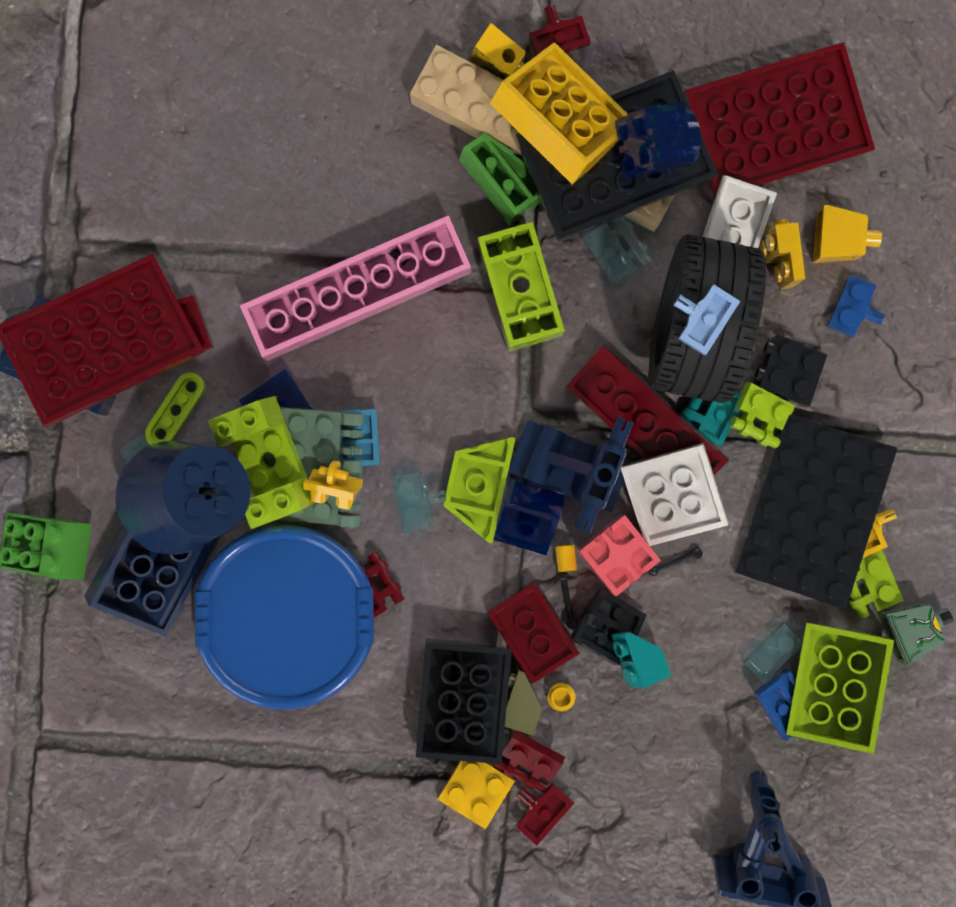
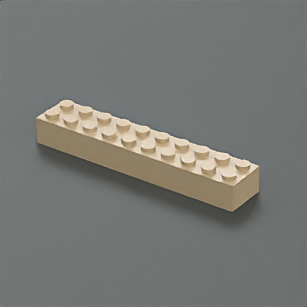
M436 45L410 92L411 104L475 138H478L483 133H487L525 162L515 139V134L519 132L490 104L503 79ZM675 195L623 216L655 232Z

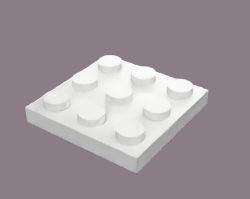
M704 443L621 467L642 536L649 546L728 526L729 522Z

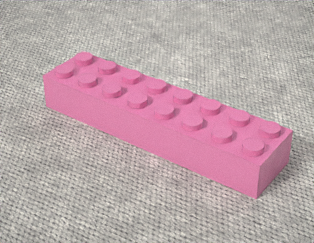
M448 215L240 305L262 358L269 361L471 273V266ZM399 250L401 255L395 260L388 253Z

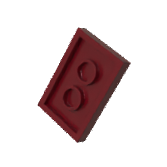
M534 582L487 611L490 619L508 647L512 649L513 655L532 684L580 654Z

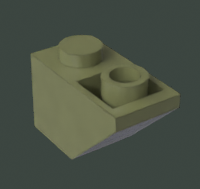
M518 667L516 674L510 673L508 690L510 692L507 698L505 727L533 736L542 706L522 668Z

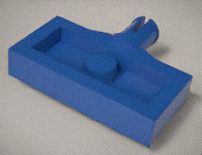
M850 275L827 328L853 338L860 323L865 318L881 325L885 314L870 308L871 298L877 285Z

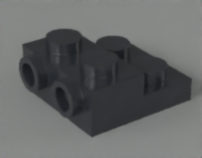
M781 335L772 337V340L768 339L763 350V355L766 356L763 366L759 365L754 376V381L757 382L756 385L781 399L804 407H810L828 354L806 347L804 343Z

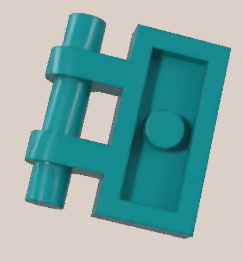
M737 392L733 399L726 403L709 401L711 403L704 416L697 413L703 400L691 398L688 406L683 407L680 414L690 423L693 421L699 424L697 430L711 443L721 447L731 428L729 426L731 418L733 416L737 417L740 411L734 408L740 393Z

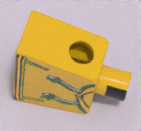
M490 23L468 60L505 80L525 65L521 60L526 52Z

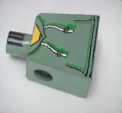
M916 603L878 612L887 637L894 640L893 651L897 661L905 665L912 664L944 644L945 637L941 628L954 623L953 616L947 608L934 612L932 606L926 603Z

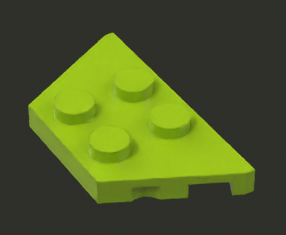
M513 437L455 451L443 506L488 543H493L516 439Z

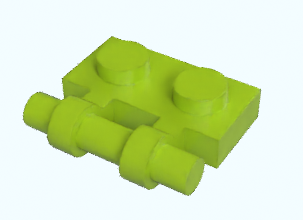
M746 382L734 407L742 411L743 414L741 418L733 416L729 426L735 428L738 434L744 437L749 435L755 438L758 444L775 449L780 445V439L774 436V428L783 430L795 405L753 383ZM755 418L763 422L760 429L754 426L753 421Z
M883 550L862 558L850 595L851 600H849L852 610H856L859 619L870 615L866 607L868 603H872L874 611H881L904 601ZM860 579L867 593L862 595L856 583Z

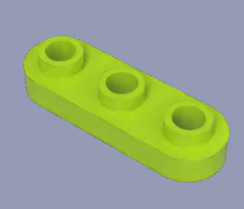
M189 372L178 378L146 427L145 437L150 445L175 440L205 394L206 383L201 376ZM194 382L197 386L196 390L189 392L188 385ZM175 406L181 407V413L178 416L173 414ZM160 429L166 431V436L163 439L158 437Z

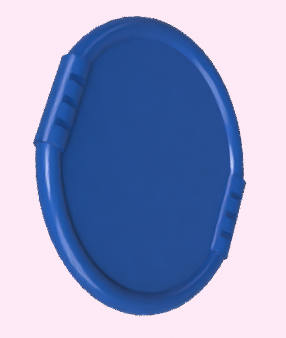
M295 525L268 526L238 537L223 548L210 562L195 591V647L198 648L204 664L213 677L229 692L248 703L260 707L281 710L299 709L320 703L342 690L359 672L374 643L373 588L363 568L355 557L339 542L307 527Z

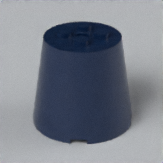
M181 441L158 442L141 449L124 466L116 486V509L124 529L142 544L141 546L161 554H183L200 548L231 530L240 522L249 505L250 482L240 461L222 448ZM199 488L203 490L204 495L199 494Z

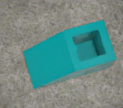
M630 632L612 634L613 648L616 655L620 658L623 667V677L630 688L644 689L671 677L661 648Z

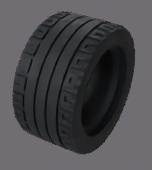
M690 234L681 237L670 262L654 327L648 372L649 384L654 390L718 403H726L733 399L743 381L752 355L763 308L767 270L766 258L760 249ZM714 284L738 299L740 303L707 355H703L678 339L687 325L689 314L673 305L680 294L697 304L705 297L710 287Z

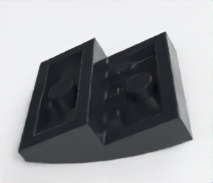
M599 588L578 620L570 640L611 664L620 665V658L616 655L613 648L612 634L630 632L638 636L647 615L608 591Z

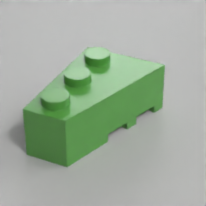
M483 133L463 147L459 161L509 225L542 203L526 163L516 157L514 152L487 133Z

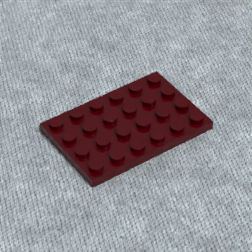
M844 42L684 91L686 100L718 173L716 178L709 180L714 199L722 176L725 175L755 186H761L875 150Z
M154 254L148 255L0 324V340L45 428L55 425L204 353Z

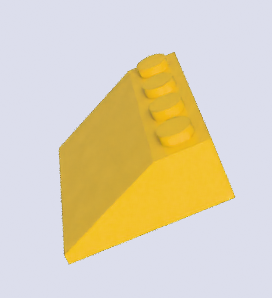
M555 42L503 80L490 102L571 184H574L588 172L636 123Z

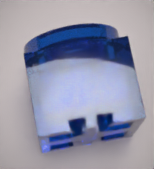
M685 102L643 107L615 121L617 138L624 142V145L619 147L620 153H626V158L622 161L625 179L663 174L677 168L688 167L694 164L698 158L701 147L700 127L696 116L685 106Z

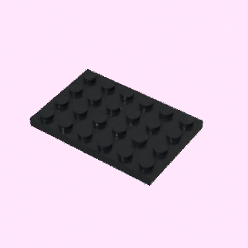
M674 70L610 95L636 123L574 184H571L520 133L515 134L516 142L558 242L718 176Z
M789 415L780 433V445L775 448L735 573L846 609L898 448Z

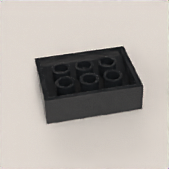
M426 638L415 749L417 758L502 764L512 649L454 640Z

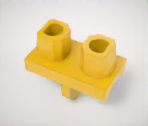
M333 460L329 467L320 466L319 469L314 468L309 479H305L303 489L309 490L311 502L325 503L329 495L336 497L338 508L348 510L353 505L356 495L362 488L363 479L349 476V472L341 470V463Z

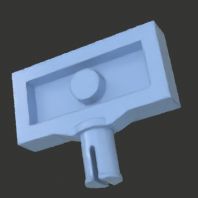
M714 284L710 287L705 297L697 304L680 294L673 306L689 314L687 325L678 339L699 353L707 355L740 301Z

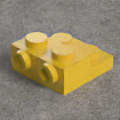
M788 219L771 222V226L765 228V235L762 236L763 240L760 241V250L765 255L766 264L777 262V266L774 267V277L776 283L779 282L780 290L790 289L805 280L798 222L789 223Z

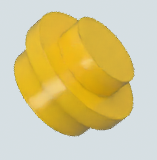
M566 683L554 684L547 694L548 703L556 711H567L575 703V692Z

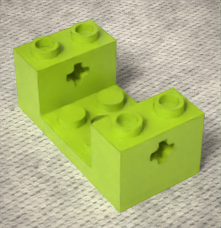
M533 222L478 237L479 253L485 273H488L501 318V328L508 352L562 337L565 330ZM525 278L529 283V289L523 293L515 291L513 288L515 279Z
M276 396L257 400L208 420L217 446L220 448L232 444L238 460L248 475L253 497L250 498L245 516L251 529L296 513L316 503L311 502L309 490L303 489L304 481L308 477ZM266 452L272 453L275 457L276 462L273 467L267 466L264 462V454Z

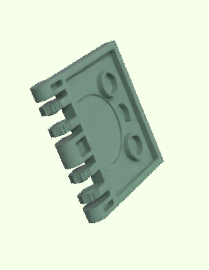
M280 407L308 479L314 468L319 469L320 466L329 467L333 460L339 461L341 463V470L349 472V476L362 479V460L343 458V454L361 455L363 448L356 445H343V436L350 438L363 437L362 429L344 428V425L363 426L364 413ZM270 452L264 454V462L267 466L273 467L276 462L274 455ZM329 495L325 503H315L301 511L277 520L355 528L360 527L361 515L341 511H360L361 504L354 501L348 510L338 508L336 497Z

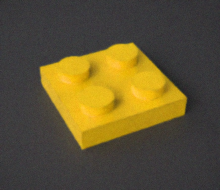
M460 761L439 794L438 800L486 829L514 784L515 778H509L503 774L502 770L490 763Z

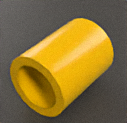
M575 545L555 546L558 572L577 570Z

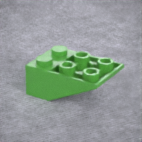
M6 512L0 552V568L59 580H84L92 524Z

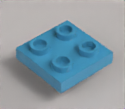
M377 409L339 410L364 413L363 426L344 425V428L362 429L363 437L350 438L343 436V445L362 447V454H343V458L361 459L362 466L380 465Z

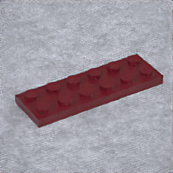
M605 344L566 385L574 395L611 429L616 421V416L625 419L621 431L627 420L633 422L634 426H632L627 443L644 459L704 443L714 475L729 461L725 454Z

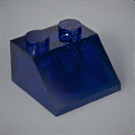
M511 479L493 540L547 555L560 520L565 495Z

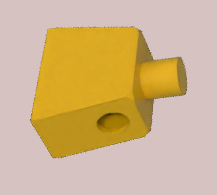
M823 205L816 212L813 263L859 259L865 255L866 247H880L882 232L867 230L868 216L865 214Z

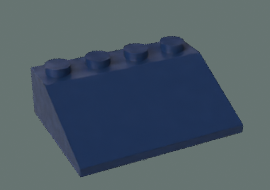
M121 525L84 597L92 608L167 636L218 537L191 552L161 554L141 546L142 544L131 534H128L123 525Z

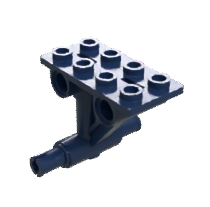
M616 416V421L608 441H604L601 447L570 437L564 432L549 426L528 421L508 471L583 502L573 527L582 530L587 519L583 531L591 534L600 509L608 512L613 511L624 483L621 467L631 463L629 459L625 458L627 449L624 447L634 423L627 420L621 431L625 419Z
M760 771L753 772L749 779L752 786L749 797L754 816L745 843L735 845L729 857L714 855L713 858L718 894L729 899H740L757 905L772 907H832L824 878L815 876L811 861L807 856L797 854L784 829L780 814V803L777 801L774 789L768 783L767 774L762 771L761 778ZM772 847L773 855L780 854L785 866L764 862V851L766 850L768 854H771Z

